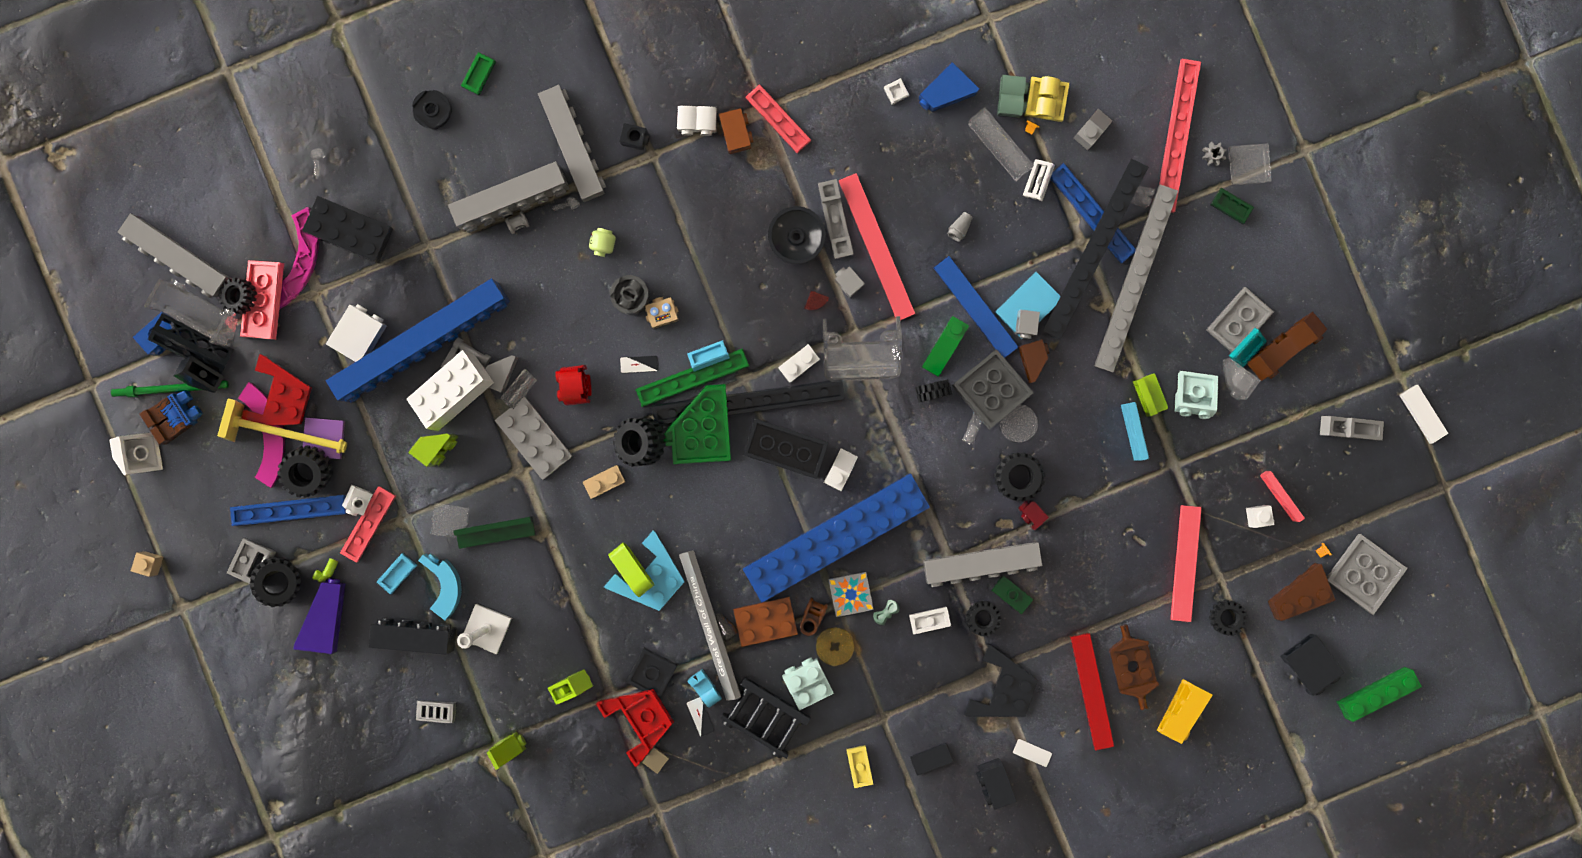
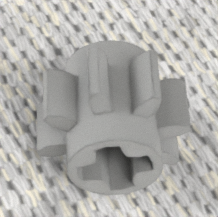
M1210 142L1209 148L1205 147L1202 150L1205 152V156L1202 159L1208 161V166L1211 163L1218 166L1220 165L1219 160L1224 161L1226 159L1223 155L1227 149H1223L1221 143L1214 145L1213 142ZM1212 151H1215V152H1216V153H1215V155H1216L1215 158L1213 157V152H1212Z

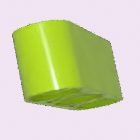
M624 542L608 554L636 596L641 597L655 586L634 553Z

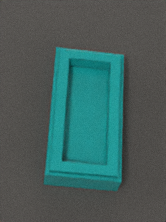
M1254 328L1233 350L1229 357L1238 368L1242 369L1264 346L1267 340L1260 330Z

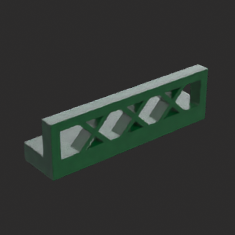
M533 516L453 530L454 536H457L459 549L536 535Z

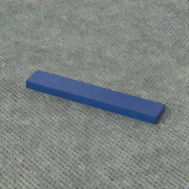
M1063 163L1052 172L1050 179L1094 231L1104 210ZM1117 228L1108 249L1120 263H1123L1135 253L1136 249Z
M950 256L934 267V270L995 350L997 349L1005 358L1018 348L1017 344Z
M346 495L230 507L232 526L348 514L346 513L347 509L342 506Z

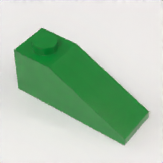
M952 316L922 368L938 377L969 325Z

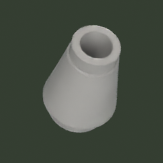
M963 212L948 228V236L958 242L964 239L973 217Z

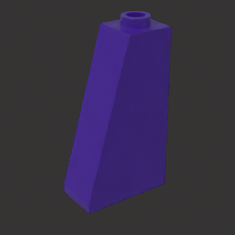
M328 578V581L321 582L293 649L327 654L337 652L346 583H340V579Z

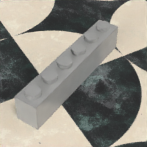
M557 85L538 93L583 202L605 194L603 188H606L602 177L598 178L596 171L599 168L595 159H590L588 153H591L588 142H583L581 136L584 135L581 125H576L574 118L577 116L573 106H568L567 100L570 99L566 89L562 90Z
M130 213L118 230V233L123 236V241L130 245L136 244L139 246L138 251L147 256L149 254L155 257L154 261L161 266L167 265L171 268L169 270L171 273L178 277L182 275L186 278V283L192 287H200L202 289L201 293L209 298H212V296L220 298L218 297L219 294H222L220 287L224 288L222 284L231 279L137 215Z
M1032 542L923 560L926 583L931 584L932 587L942 586L945 581L955 584L962 582L964 578H969L970 581L981 579L982 575H988V578L998 577L1001 572H1007L1008 575L1019 573V569L1025 568L1026 571L1038 570V566H1042L1039 543Z

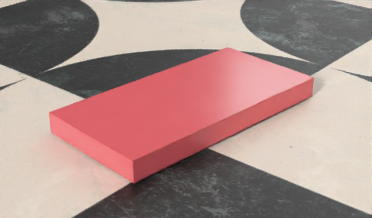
M248 260L246 280L255 286L256 289L253 291L257 292V295H254V298H257V300L252 302L255 305L250 307L251 311L242 314L241 337L276 340L284 263Z

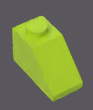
M583 669L548 687V690L557 705L578 696L593 687L589 675Z

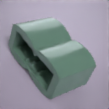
M1002 75L997 109L998 116L1020 118L1022 113L1026 112L1027 102L1024 101V94L1028 93L1029 87L1026 77Z

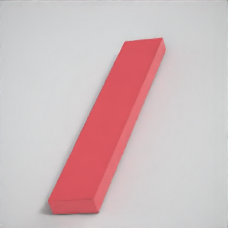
M1181 505L1170 620L1191 622L1201 507Z

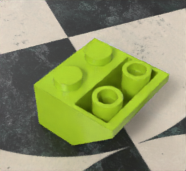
M440 434L420 437L408 453L426 467L439 466L446 458L444 454L448 450L451 451L457 444L455 440L458 436L456 434Z

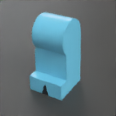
M703 669L688 679V683L695 689L707 707L710 708L722 699L715 685Z

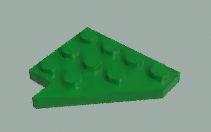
M726 384L706 385L663 433L666 437L664 439L666 446H672L673 464L731 461Z

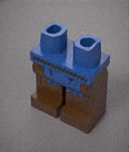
M189 391L170 394L150 409L139 413L147 427L152 428L150 431L159 445H167L191 426L198 423L197 419L203 412L196 405L190 409L186 404L193 400Z

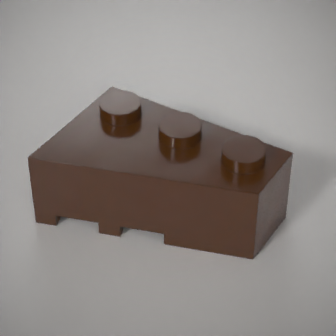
M1313 563L1302 575L1300 574L1291 584L1285 586L1268 600L1274 619L1283 621L1333 602L1335 598L1322 564Z

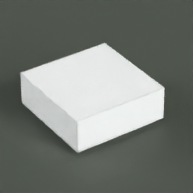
M901 78L884 86V90L892 105L909 97V93Z

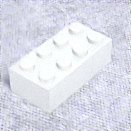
M462 350L410 395L407 401L426 429L439 431L494 382L475 354Z

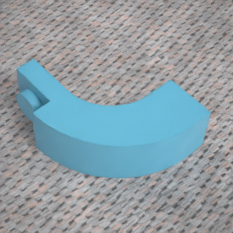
M431 553L429 555L423 554L418 561L436 574L441 585L440 595L430 610L443 620H447L454 613L460 602L462 588L459 574L447 559L439 563V559Z

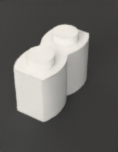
M678 106L677 130L682 132V135H693V132H701L702 136H712V133H717V108L708 106Z

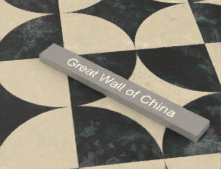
M693 550L679 554L725 698L726 700H736L741 697L695 552Z

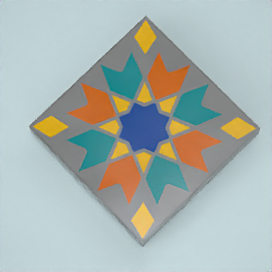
M866 572L828 579L836 617L874 610Z

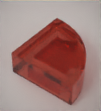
M811 291L804 309L817 310L827 303L829 297Z

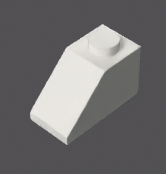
M840 449L824 483L842 491L858 457Z

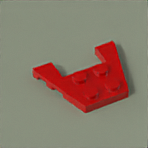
M259 354L255 371L272 375L274 378L264 413L259 414L243 410L241 418L269 426L302 424L312 387L287 372L265 355Z
M654 689L608 698L596 703L604 718L621 709L641 740L640 744L626 752L634 767L641 763L674 723Z

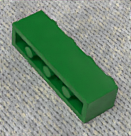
M1403 667L1336 702L1345 719L1354 722L1422 686L1414 671Z

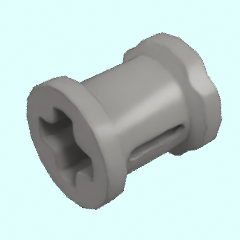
M520 211L519 215L505 219L512 234L525 226L527 228L530 227L523 211Z

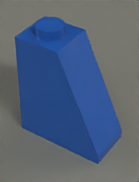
M952 62L920 94L919 103L925 110L929 109L933 112L975 96L979 88Z

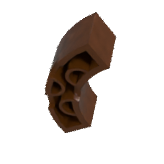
M1311 312L1296 322L1285 333L1283 332L1271 341V344L1260 350L1247 364L1261 381L1267 377L1272 379L1279 373L1278 369L1311 343L1315 345L1324 338L1322 335L1326 332L1327 328L1315 313Z

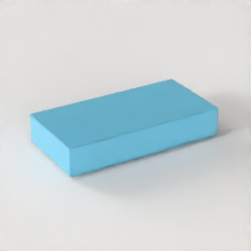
M723 340L687 353L694 372L729 359Z
M402 553L378 579L377 583L391 595L418 565Z

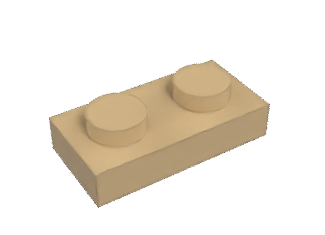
M618 465L583 481V484L592 499L626 481Z

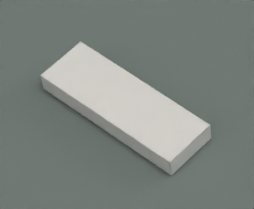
M1418 385L1400 394L1401 399L1429 444L1448 434Z

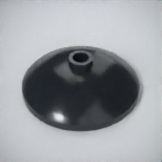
M801 206L788 207L780 211L772 219L768 229L769 245L774 254L781 260L790 264H803L811 261L821 252L825 243V227L820 217L812 210ZM799 234L800 239L794 240L793 235Z

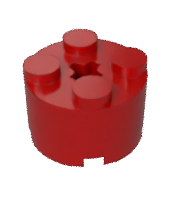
M586 365L562 367L560 371L555 372L556 381L559 382L560 389L557 391L559 402L563 401L566 406L590 403L591 400L588 399V396H592L590 375L585 374V370H588Z

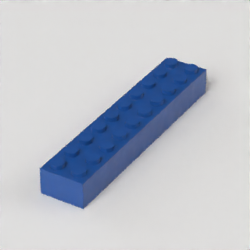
M491 278L325 381L338 401H350L352 403L358 400L363 392L366 391L368 393L377 388L376 384L383 381L384 383L392 379V374L397 371L403 372L410 367V363L414 361L417 363L423 360L428 352L439 350L444 342L454 341L459 337L457 334L462 331H470L478 321L484 322L491 317V313L496 310L497 312L504 310L508 307L506 304L510 300L500 284Z
M909 473L743 567V571L762 603L930 508L913 476Z

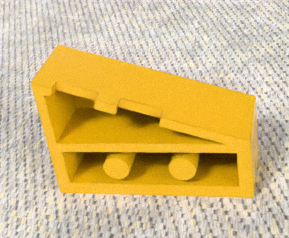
M1183 679L1157 731L1182 744L1189 737L1190 730L1213 695Z

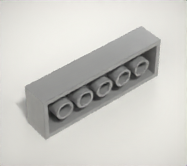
M555 161L448 204L456 227L470 233L477 230V226L482 224L485 226L493 224L497 218H508L519 209L520 211H525L531 208L530 205L534 203H545L549 200V197L554 195L560 197L566 194V191L570 188L562 168Z

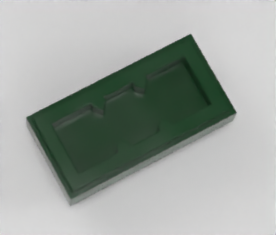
M1223 188L1219 189L1210 204L1241 224H1245L1254 209L1252 205Z
M1003 575L991 589V591L1020 614H1023L1034 600Z

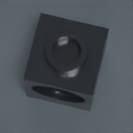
M624 123L619 142L622 146L644 150V146H648L650 134H647L646 128ZM639 133L641 136L638 141H632L631 135Z

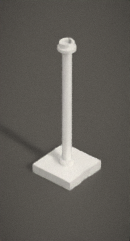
M475 604L464 633L458 636L457 643L464 649L469 648L471 645H476L484 650L498 654L512 618Z

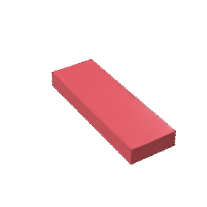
M1271 471L1262 473L1260 477L1293 522H1301L1305 519Z

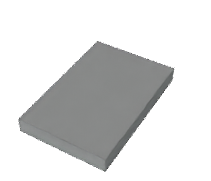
M1243 287L1206 331L1232 353L1254 328L1259 330L1274 311L1249 289Z

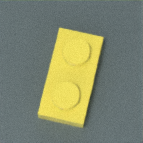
M866 746L847 749L854 788L873 785Z

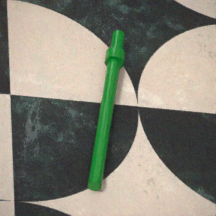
M222 381L218 389L228 388V381ZM187 384L147 387L126 386V388L111 389V396H127L129 398L143 394L201 389L190 387Z

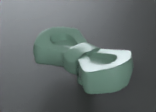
M888 600L884 610L874 612V621L879 625H884L887 619L892 617V614L899 612L898 603Z

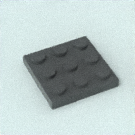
M997 349L952 385L989 430L1033 394V391Z

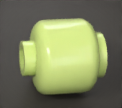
M598 228L592 232L589 248L594 250V255L605 257V254L613 252L616 240L615 235L612 234L613 231Z

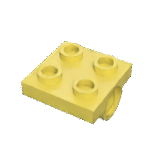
M1031 77L1024 116L1062 122L1069 83L1060 82V79L1054 77Z

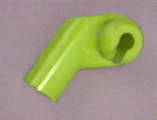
M329 558L323 572L316 570L312 578L317 580L318 583L326 581L333 575L338 561Z

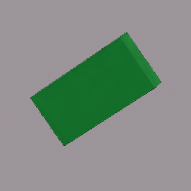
M478 52L461 86L480 95L496 61Z

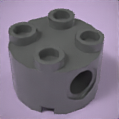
M626 275L618 278L612 284L610 297L614 307L621 313L638 315L646 309L645 305L649 304L650 291L645 282L639 277Z

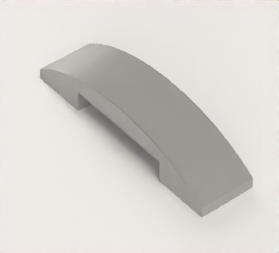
M837 179L818 183L834 258L853 255Z

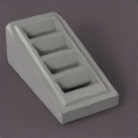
M417 701L416 720L439 723L455 722L456 702ZM422 706H426V716H422ZM430 706H433V716H430ZM437 707H440V717H437ZM445 708H448L447 717H444Z

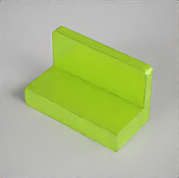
M1154 373L1133 381L1146 417L1156 415L1158 412L1168 409Z

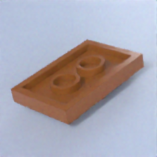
M790 596L733 609L741 647L798 635Z

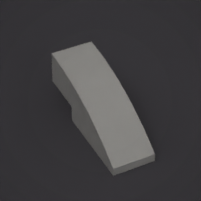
M1321 416L1320 435L1382 441L1384 421Z

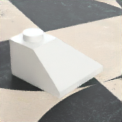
M152 433L126 435L110 439L113 460L124 475L163 470L159 444Z

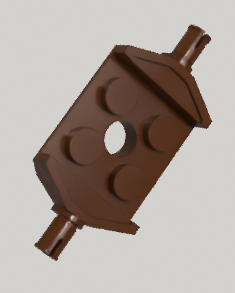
M1128 624L1121 625L1122 640L1109 649L1119 692L1138 698L1140 710L1148 709L1145 697L1159 685L1150 656L1149 641L1132 638ZM1129 662H1137L1138 667L1135 671L1128 670Z

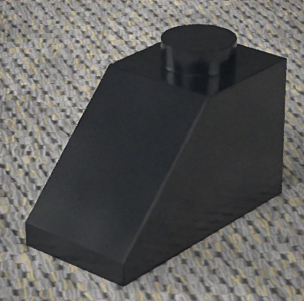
M192 356L182 360L173 375L190 387L212 393L217 391L224 378L223 375Z

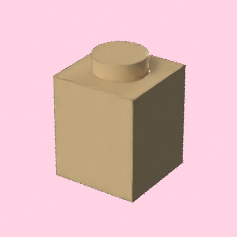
M146 551L137 552L131 571L148 577L156 576L159 573L163 557Z

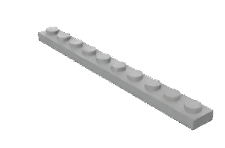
M1161 184L1158 186L1097 356L1095 367L1114 372L1178 190Z

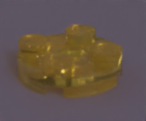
M830 627L823 630L818 636L816 650L819 658L824 663L837 666L846 663L852 657L854 643L851 635L845 629ZM831 642L840 643L838 651L830 650L832 647Z

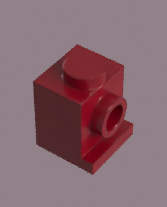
M1033 500L1029 502L1024 501L1018 507L1022 513L1021 518L1028 525L1031 523L1030 528L1034 531L1049 518Z

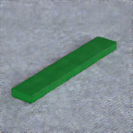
M743 348L729 353V359L695 372L690 368L635 389L641 406L645 407L749 367Z

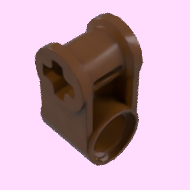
M810 597L800 623V629L803 634L811 636L816 633L826 613L828 604L823 605ZM807 621H811L814 624V629L811 632H806L803 629V625Z

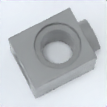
M850 266L847 269L843 267L835 274L837 276L835 282L849 298L865 284Z
M1019 310L1015 334H1020V338L1031 339L1032 336H1036L1040 312Z

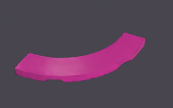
M306 207L291 215L296 227L299 246L290 274L282 281L279 310L300 294L308 283L316 265L319 239L302 231L311 211L310 207Z
M248 382L238 399L244 402L252 412L263 414L268 397L259 388ZM282 425L273 426V427H278V428H282V429H283V426H282ZM262 432L264 453L261 466L255 478L273 488L279 477L277 472L280 470L278 468L279 463L282 462L285 453V437Z

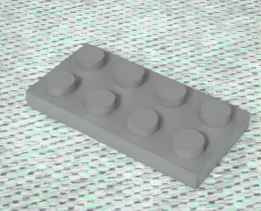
M525 396L495 420L542 480L573 457Z

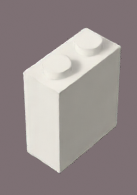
M358 304L356 307L349 305L326 345L356 362L372 352L387 325L382 323L384 319L375 314L373 316L366 313L367 309Z

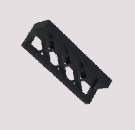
M163 313L148 337L149 341L185 359L190 356L196 358L222 374L234 352V349ZM164 321L170 324L172 329L167 330L161 327L160 324ZM179 332L188 333L190 338H182ZM197 341L206 342L208 347H200ZM216 350L228 353L226 358L218 356Z

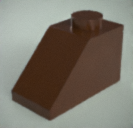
M1043 339L1018 347L1029 384L1036 381L1048 359L1049 348L1047 343H1043Z

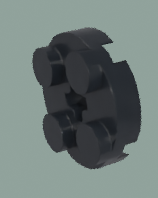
M437 90L422 91L415 97L412 104L415 120L421 126L432 130L444 126L452 113L449 100L443 93ZM429 105H430L431 107H433L434 105H436V108H435L436 112H435V113L428 114V112H429L428 106H429Z

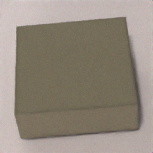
M654 746L642 763L658 774L669 757Z

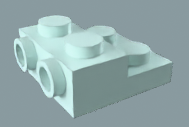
M1180 371L1178 373V389L1175 394V412H1180V415L1185 417L1191 416V414L1199 415L1201 419L1213 417L1217 412L1218 376Z
M812 657L801 662L802 666L798 668L792 666L784 671L785 674L782 675L799 710L834 694L817 658L814 660Z

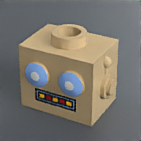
M659 297L653 299V303L645 305L647 322L651 323L653 329L679 321L677 316L679 311L671 297L667 299Z

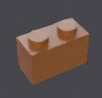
M741 108L720 113L719 117L729 154L751 149L750 143H754L751 131L747 132L746 125L749 124L747 114H742Z

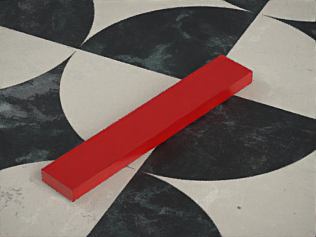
M1090 633L1071 636L1094 750L1114 747Z

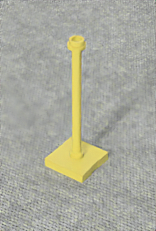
M227 399L217 435L225 440L235 442L240 426L337 449L336 452L339 454L345 453L347 448V442L343 439L336 442L244 420L241 416L245 405L232 399Z

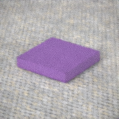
M305 418L304 434L339 442L340 439L344 440L345 421ZM303 442V447L310 445L311 449L315 446L318 448L317 451H324L325 458L328 456L329 458L342 459V453H337V449Z

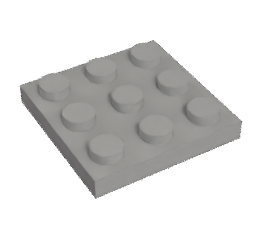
M1358 534L1328 574L1327 579L1329 584L1367 612L1374 615L1407 568L1362 534Z

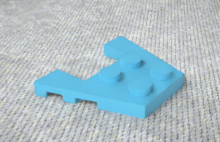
M653 530L642 544L657 556L645 570L655 586L641 597H638L631 590L627 582L618 574H615L604 587L660 611L685 581L656 531Z

